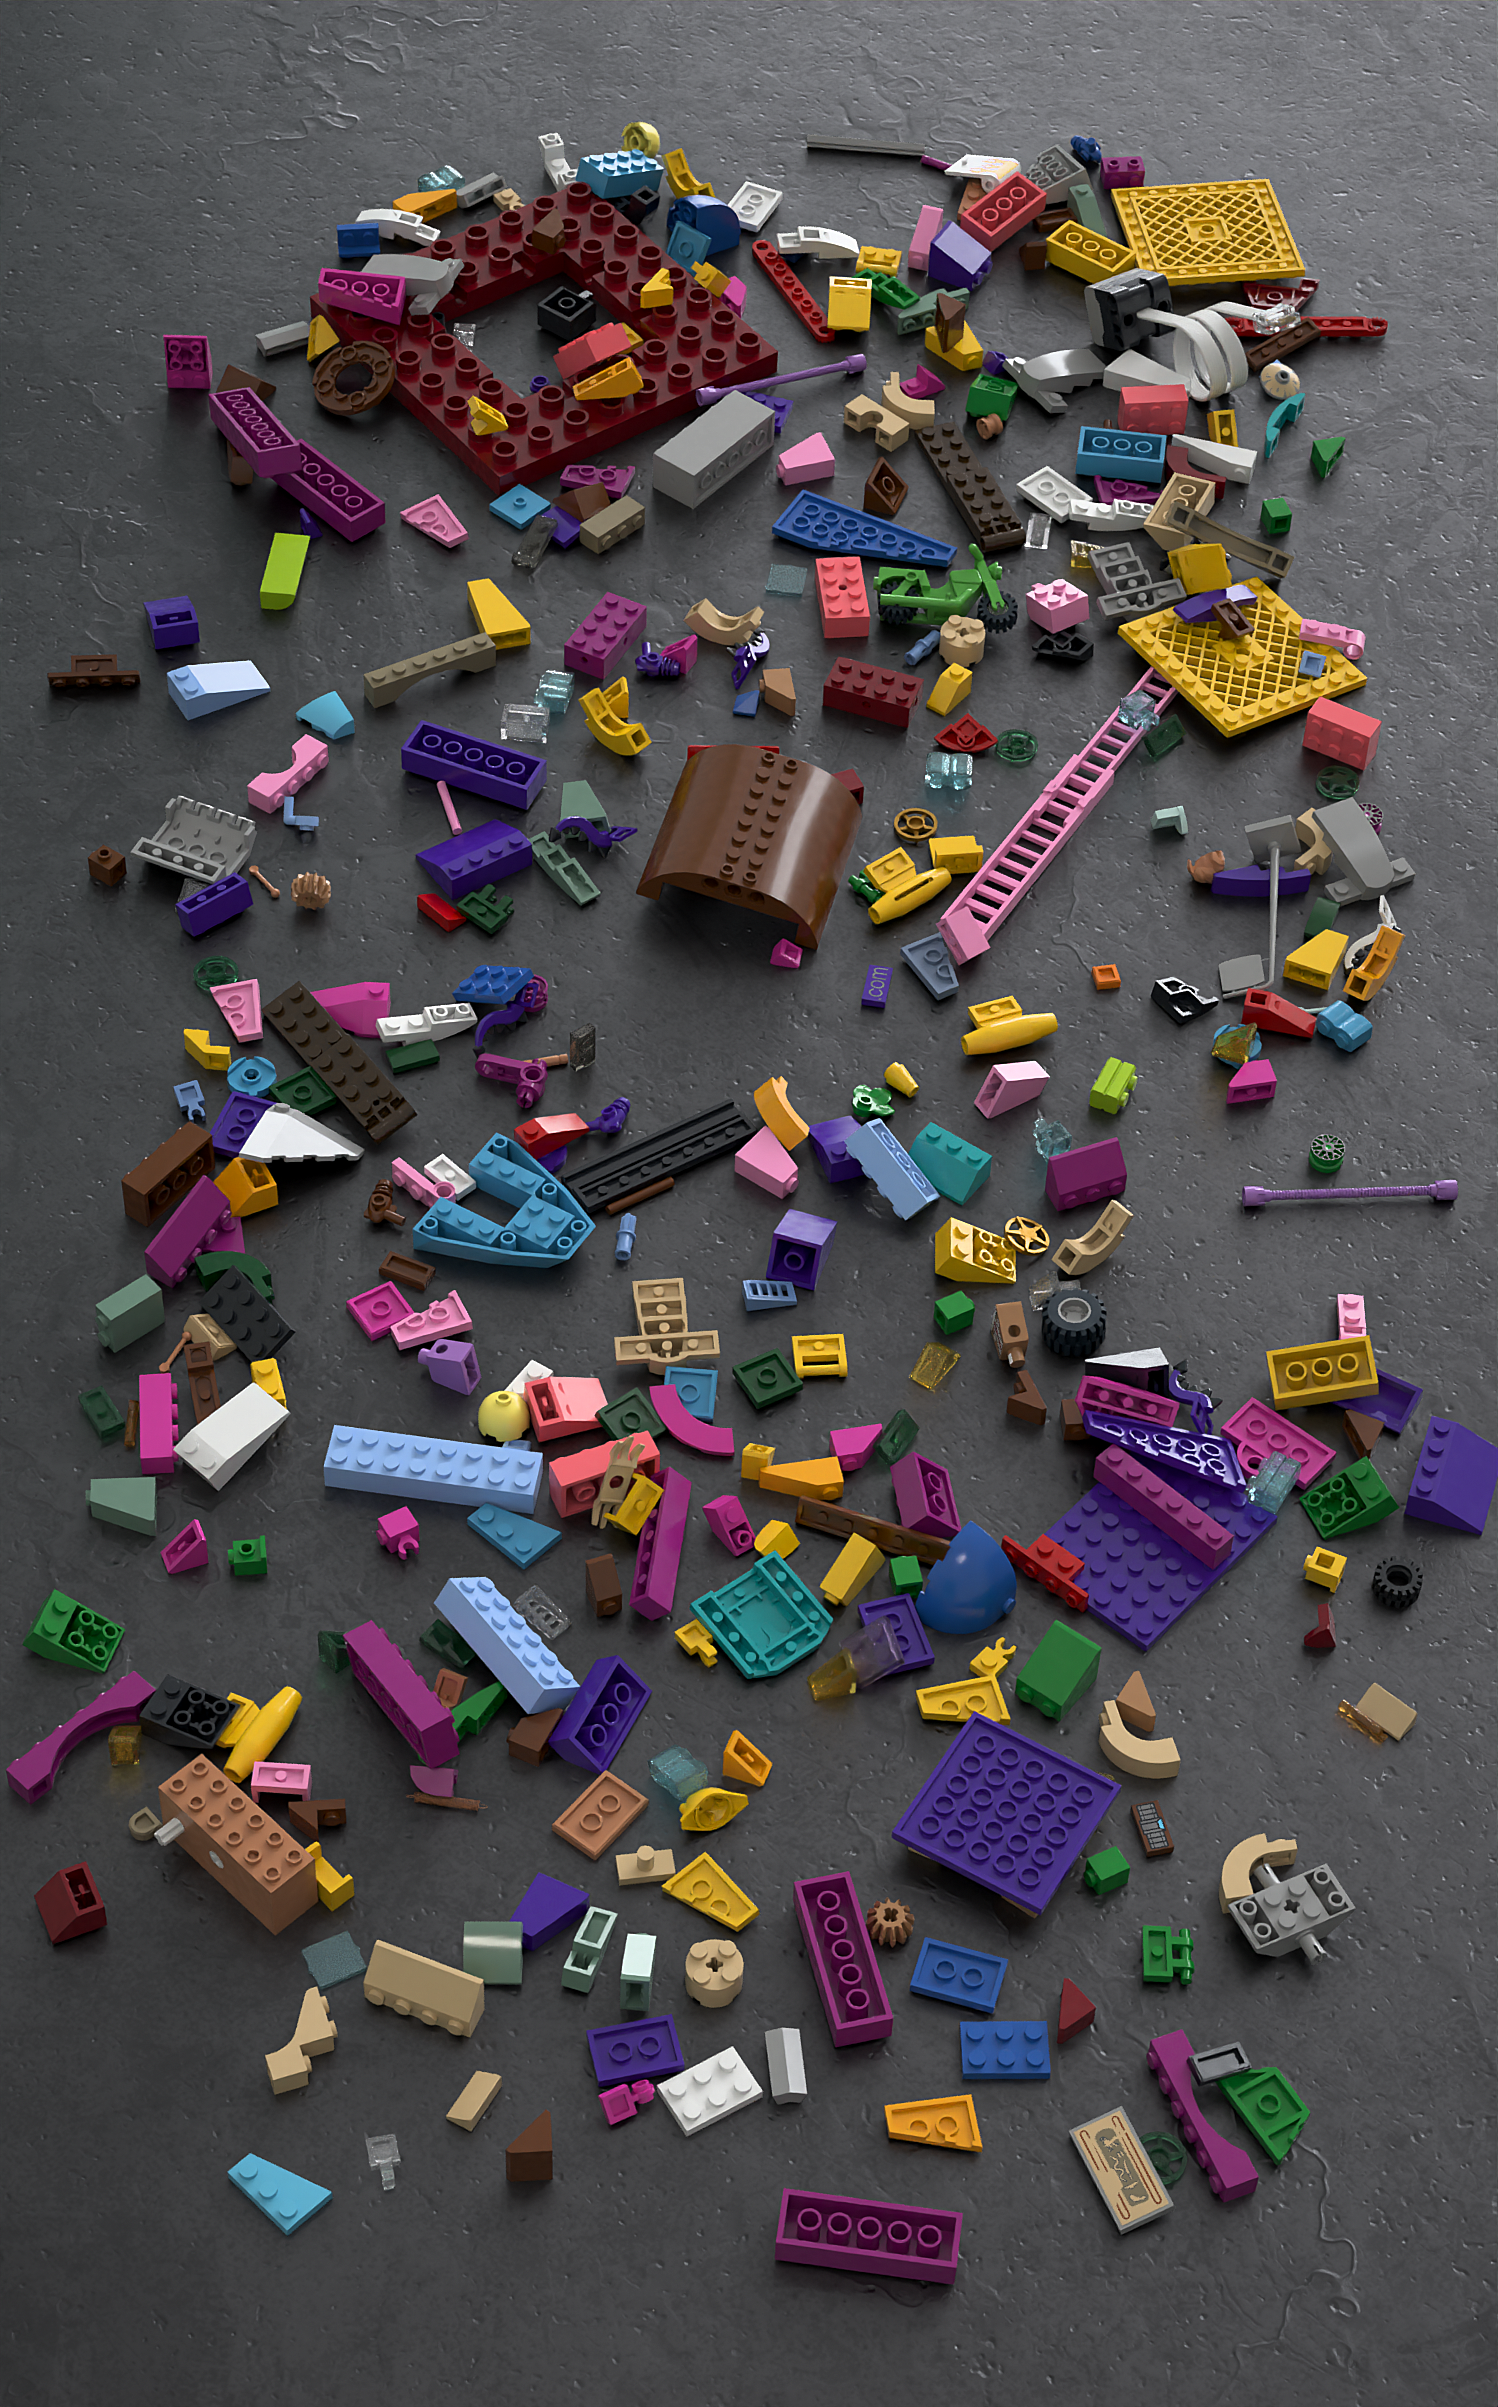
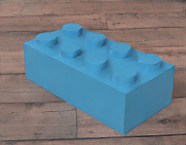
M637 149L627 152L619 151L613 154L605 153L598 156L591 155L590 157L581 158L575 181L587 183L591 187V192L602 199L631 195L643 186H647L652 191H658L664 168L658 165L657 161L646 157L642 151Z
M1081 426L1075 474L1100 475L1106 478L1161 483L1167 435Z

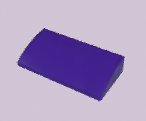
M1376 1368L1379 1394L1330 1402L1345 1410L1351 1409L1385 1422V1428L1401 1434L1423 1397V1389Z

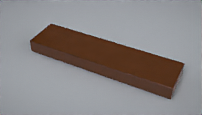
M1307 317L1245 353L1247 365L1254 372H1257L1320 336L1321 330Z

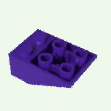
M188 596L143 603L155 649L200 642L197 616Z

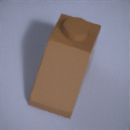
M790 668L763 670L762 679H759L758 685L760 693L764 694L765 702L790 716H795L796 697Z

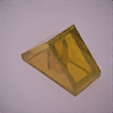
M1254 1022L1219 1035L1211 1054L1215 1057L1244 1065V1063L1249 1061L1254 1049L1257 1031L1256 1023Z
M926 1342L910 1374V1378L932 1390L960 1359L961 1354L940 1342Z
M845 1647L807 1677L815 1700L820 1701L855 1693L857 1669L849 1648Z
M141 1726L113 1727L108 1736L111 1765L139 1764L142 1737Z

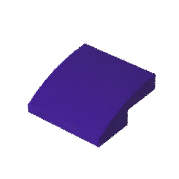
M558 506L548 510L533 522L537 530L565 549L577 537L580 539V524L582 522Z

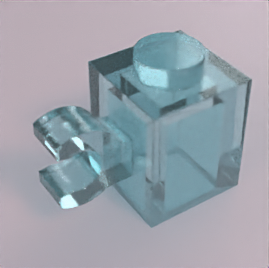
M1140 689L1120 700L1118 718L1132 729L1142 725L1143 729L1149 731L1151 723L1158 726L1160 719L1158 715L1154 714L1156 701Z
M1043 1118L1033 1121V1124L1037 1127L1032 1130V1133L1037 1138L1035 1149L1047 1163L1049 1157L1070 1151L1072 1135L1059 1120L1048 1125Z

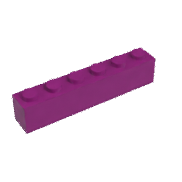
M1112 1444L1096 1457L1094 1478L1212 1570L1231 1554L1234 1535L1120 1447Z
M671 1467L651 1475L650 1478L652 1482L664 1491L642 1526L629 1602L632 1608L651 1621L671 1612L692 1482Z

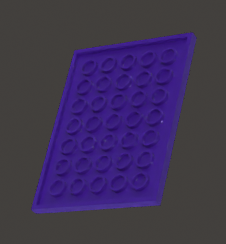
M1131 1451L1129 1453L1131 1457L1234 1535L1231 1554L1212 1570L1101 1482H1098L1044 1534L1085 1563L1084 1570L1072 1583L1089 1594L1086 1610L1147 1652L1277 1523L1278 1517L1244 1493H1239Z

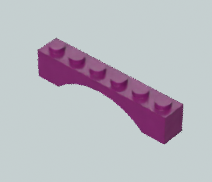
M135 1671L131 1672L128 1676L120 1678L115 1686L106 1693L98 1695L93 1703L85 1709L76 1712L71 1720L63 1726H58L49 1737L42 1742L36 1743L23 1757L14 1760L6 1769L9 1786L31 1805L52 1789L54 1777L61 1762L80 1741L109 1726L138 1722L140 1720L139 1715L156 1692V1689Z
M1181 2029L1150 2040L1146 2058L1152 2070L1155 2069L1159 2076V2085L1164 2094L1168 2093L1172 2101L1171 2107L1177 2119L1180 2118L1184 2125L1187 2141L1194 2144L1200 2166L1206 2168L1210 2175L1209 2181L1212 2190L1216 2194L1219 2193L1224 2203L1256 2191L1259 2176L1247 2153L1219 2136L1199 2111L1191 2086V2070L1186 2062L1188 2057L1195 2053Z

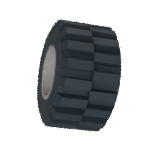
M1065 1288L1060 1293L1058 1291L1054 1292L1052 1297L1046 1299V1304L1042 1308V1337L1044 1341L1047 1340V1346L1049 1348L1054 1346L1055 1352L1060 1353L1062 1351L1066 1356H1070V1354L1081 1356V1353L1087 1355L1091 1353V1349L1096 1350L1099 1348V1343H1103L1106 1332L1107 1311L1106 1307H1104V1302L1102 1299H1098V1295L1095 1293L1089 1294V1290L1086 1289L1081 1291L1078 1288H1073V1290Z

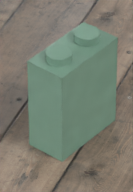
M146 1274L95 1305L97 1314L95 1320L99 1329L98 1339L102 1345L108 1346L114 1353L165 1322L162 1290Z

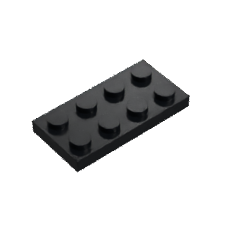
M234 1265L199 1301L200 1305L251 1362L271 1359L296 1332L241 1270Z

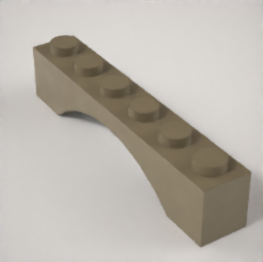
M1177 501L1171 504L1163 521V524L1203 543L1222 544L1227 554L1280 579L1286 577L1295 558L1277 548L1224 527Z
M484 632L363 674L364 694L372 706L377 708L396 701L412 685L435 673L456 669L469 670L476 673L496 666V645L487 633Z

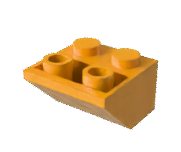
M236 1157L213 1181L218 1189L230 1200L231 1217L240 1216L241 1218L278 1205L277 1185L265 1163Z

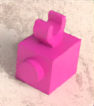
M407 1506L378 1518L376 1535L382 1546L386 1545L390 1553L398 1550V1554L403 1560L407 1559L406 1549H412L415 1554H419V1524Z

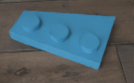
M485 1503L467 1518V1524L522 1569H526L562 1539V1532L488 1503Z

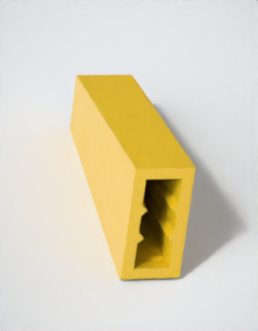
M489 578L467 582L468 601L480 633H487L496 645V650L531 644L530 624Z

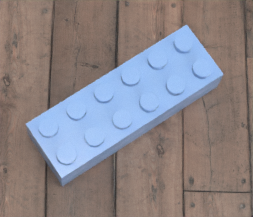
M486 1577L450 1578L434 1604L527 1714L542 1713L556 1708L565 1711L580 1686L573 1679V1675L559 1663L557 1656L549 1651L541 1642L539 1635L534 1633L526 1624L525 1619L510 1606L508 1599L503 1597L494 1587V1583Z

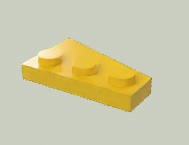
M706 1852L661 1886L665 1893L737 1932L760 1915L759 1909Z

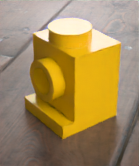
M1316 1547L1313 1556L1308 1555L1303 1566V1570L1307 1571L1305 1579L1329 1587L1330 1591L1335 1593L1344 1574L1347 1557Z

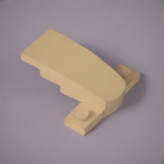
M683 1278L632 1281L639 1336L614 1337L616 1365L647 1363L649 1372L665 1375L666 1366L686 1368L687 1360L720 1358L717 1330L687 1331L686 1296Z

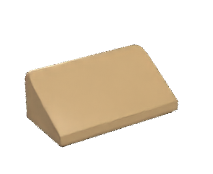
M209 1314L189 1316L183 1329L184 1332L191 1333L193 1343L209 1341L213 1361L237 1348V1345Z
M1376 1683L1369 1687L1355 1707L1357 1712L1398 1741L1415 1725L1417 1718L1416 1711Z
M476 2071L446 2115V2119L472 2131L502 2087V2077L497 2074Z

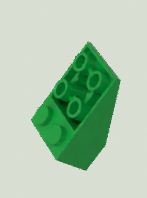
M1367 1456L1299 1498L1324 1540L1376 1523L1400 1508Z
M54 1589L43 1601L22 1645L47 1659L103 1674L125 1629Z

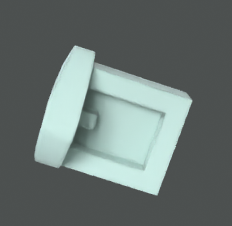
M1183 806L1155 811L1151 819L1153 829L1175 825L1181 835L1188 834V825Z

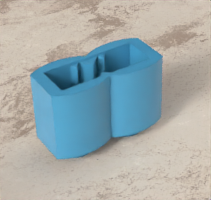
M1337 1000L1317 1015L1316 1026L1319 1032L1334 1039L1340 1048L1352 1052L1371 1038L1372 1024L1362 1015L1355 1013L1351 1007L1342 1001Z

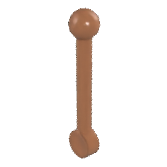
M251 866L249 873L255 875L271 891L272 897H279L280 891L274 889L259 873L257 866Z
M190 1332L182 1333L181 1341L166 1363H162L159 1366L161 1374L170 1372L169 1366L186 1341L191 1340L192 1335Z

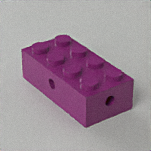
M607 592L564 644V665L604 680L647 627V606Z

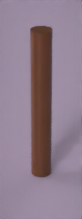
M668 1177L607 1205L605 1207L609 1215H612L675 1185L672 1177Z

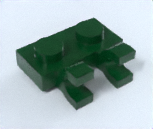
M488 884L478 895L472 891L456 907L460 914L490 934H493L514 913V909L510 907L513 904V899L506 895L496 906L492 905L497 901V897L492 895L496 892V888Z

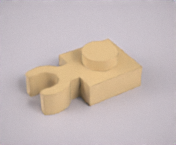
M511 188L493 194V201L503 212L516 210L524 206L521 203V198Z

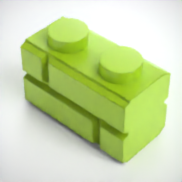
M1110 1057L1091 1089L1090 1106L1098 1109L1103 1108L1104 1111L1112 1114L1117 1113L1120 1106L1125 1107L1129 1098L1128 1091H1133L1138 1081V1077L1135 1076V1065L1127 1062L1122 1063L1121 1060Z

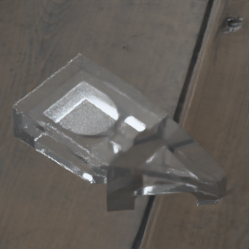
M455 323L453 336L472 352L476 324Z

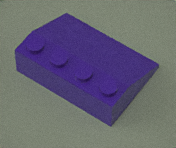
M494 819L416 854L415 858L452 900H455L532 865V844L520 830Z
M1431 1416L1404 1514L1482 1535L1498 1478V1448L1457 1422Z

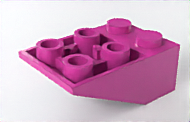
M164 335L168 388L211 389L213 371L207 336Z

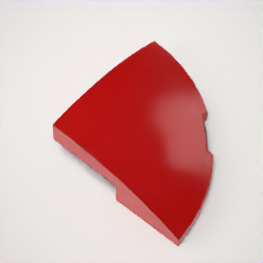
M969 713L954 725L949 724L934 737V740L940 745L956 752H979L998 743V739L984 725L981 726Z

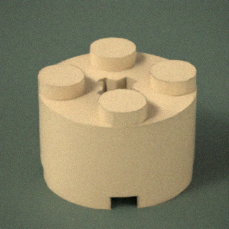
M952 615L942 625L939 654L945 658L946 663L949 665L956 663L962 667H969V663L976 661L975 664L981 661L985 643V629L981 620Z
M711 1939L695 1943L690 1948L686 1959L685 1986L688 1994L700 2001L701 2005L711 2008L726 2006L742 1990L744 1965L743 1958L736 1945L729 1940Z

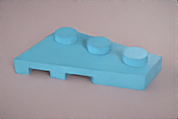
M251 2153L228 2171V2178L287 2236L333 2198L331 2191Z

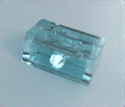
M1273 1451L1269 1459L1264 1457L1258 1468L1259 1474L1257 1477L1252 1475L1247 1483L1246 1490L1249 1491L1248 1502L1257 1507L1261 1506L1263 1510L1272 1514H1276L1299 1478L1301 1463L1290 1457L1287 1458L1286 1455L1277 1451Z

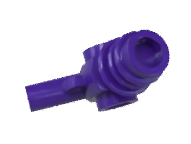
M649 642L642 643V656L635 660L637 671H645L649 676H656L662 673V676L665 673L668 676L670 672L671 676H678L680 672V662H676V660L672 662L671 659L668 661L667 657L663 661V656H660L657 652H651Z
M624 1097L616 1099L601 1111V1117H597L595 1121L586 1122L585 1124L590 1128L589 1132L601 1130L604 1133H615L619 1131L630 1110L631 1104L629 1100Z

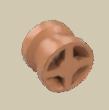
M995 413L977 421V430L983 439H988L992 437V434L997 435L1003 431L1001 419Z

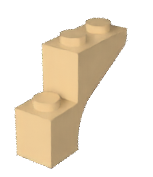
M317 1987L310 1988L305 1993L296 2032L291 2042L281 2050L265 2055L267 2073L275 2095L309 2085L308 2073L312 2072L309 2057L334 2050L333 2038L338 2037L336 2026L333 2020L328 2021L326 2015L330 2013L328 2002L325 1996L320 1997Z

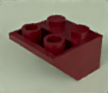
M86 1861L58 1871L34 1895L52 1944L107 1925L105 1906Z

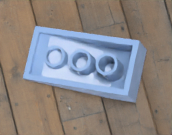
M251 661L187 665L167 672L168 692L187 720L270 692V687Z

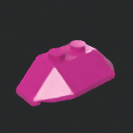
M1084 1375L1075 1398L1081 1416H1083L1085 1410L1169 1427H1173L1180 1405L1178 1402L1143 1389L1101 1377Z

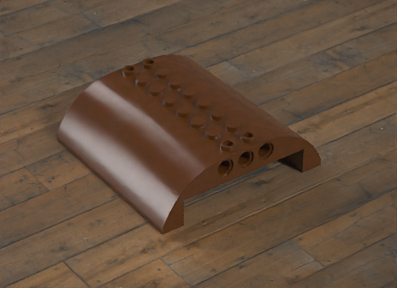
M725 744L709 747L698 752L685 763L637 887L636 894L658 901L665 883L759 911L799 924L794 943L817 950L862 821L860 807L851 792L838 779L814 765L752 746Z

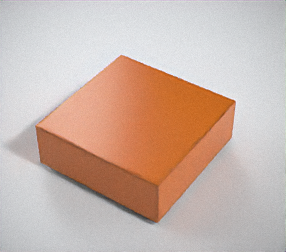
M1115 964L1092 967L1091 973L1097 990L1120 987L1121 980Z

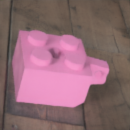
M1063 579L1055 580L1046 586L1040 583L1032 585V592L1026 594L1027 613L1030 619L1053 634L1089 619L1088 595Z

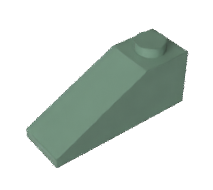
M1089 185L1069 187L1067 208L1072 209L1078 219L1077 224L1107 238L1095 195Z

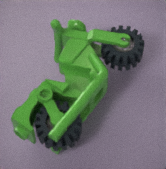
M975 544L969 545V551L975 558L974 569L951 571L949 581L941 588H930L925 570L880 567L879 577H874L873 590H877L880 620L888 621L890 624L894 621L896 625H900V622H903V624L916 623L942 626L952 615L966 617L980 598L977 619L983 622L984 629L988 627V632L992 633V630H995V634H999V630L1005 633L1007 628L1011 630L1013 625L1017 623L1018 604L1017 602L1015 603L1016 599L1014 597L1010 598L1011 594L1007 593L1004 595V591L999 592L996 583L997 580H1001L1002 567L998 566V562L987 567L983 554ZM918 608H923L925 614L917 613Z

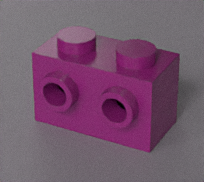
M1141 156L1101 159L1100 177L1103 189L1143 187L1145 169Z

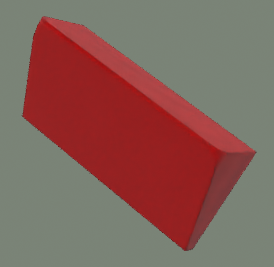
M435 893L417 896V907L447 932L466 922V918Z

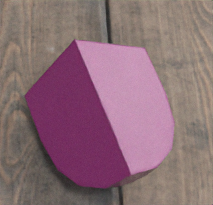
M410 1765L411 1777L415 1785L424 1793L452 1797L454 1795L453 1784H457L459 1770L438 1767L430 1770L426 1766Z

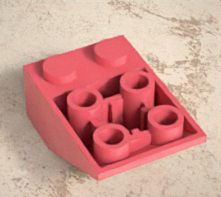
M546 1377L524 1383L523 1399L529 1407L530 1419L538 1442L602 1427L594 1415L599 1409L608 1404L598 1378Z

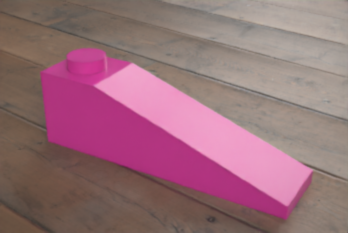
M363 982L310 992L342 1029L353 1031L354 1035L359 1037L381 1038L376 1028V1022L380 1018H389L391 1003L390 983Z

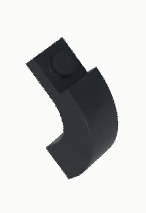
M643 186L631 194L630 202L622 196L605 198V200L633 225L638 226L655 214L659 206L660 195L647 186Z

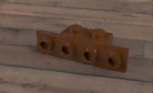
M117 654L71 656V672L47 673L49 685L54 687H65L69 684H76L80 687H86L90 684L110 686L112 683L134 685L141 682L139 670L118 671Z

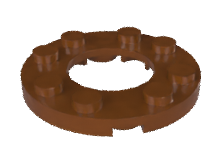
M355 341L353 345L343 349L340 346L330 352L318 365L312 383L314 395L320 405L333 414L348 416L362 413L378 405L388 394L395 379V365L387 350L377 343ZM359 363L372 367L374 371L373 379L368 387H364L362 392L356 391L351 395H347L337 391L336 380L345 368Z

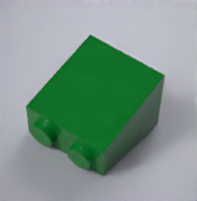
M1056 1620L1018 1675L1015 1694L1022 1701L1031 1703L1039 1708L1046 1716L1053 1717L1060 1722L1097 1679L1101 1647Z

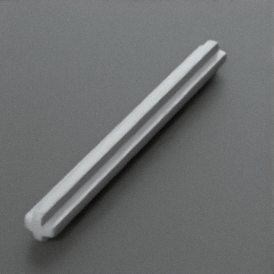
M817 135L807 136L808 147L923 156L925 154L924 144Z

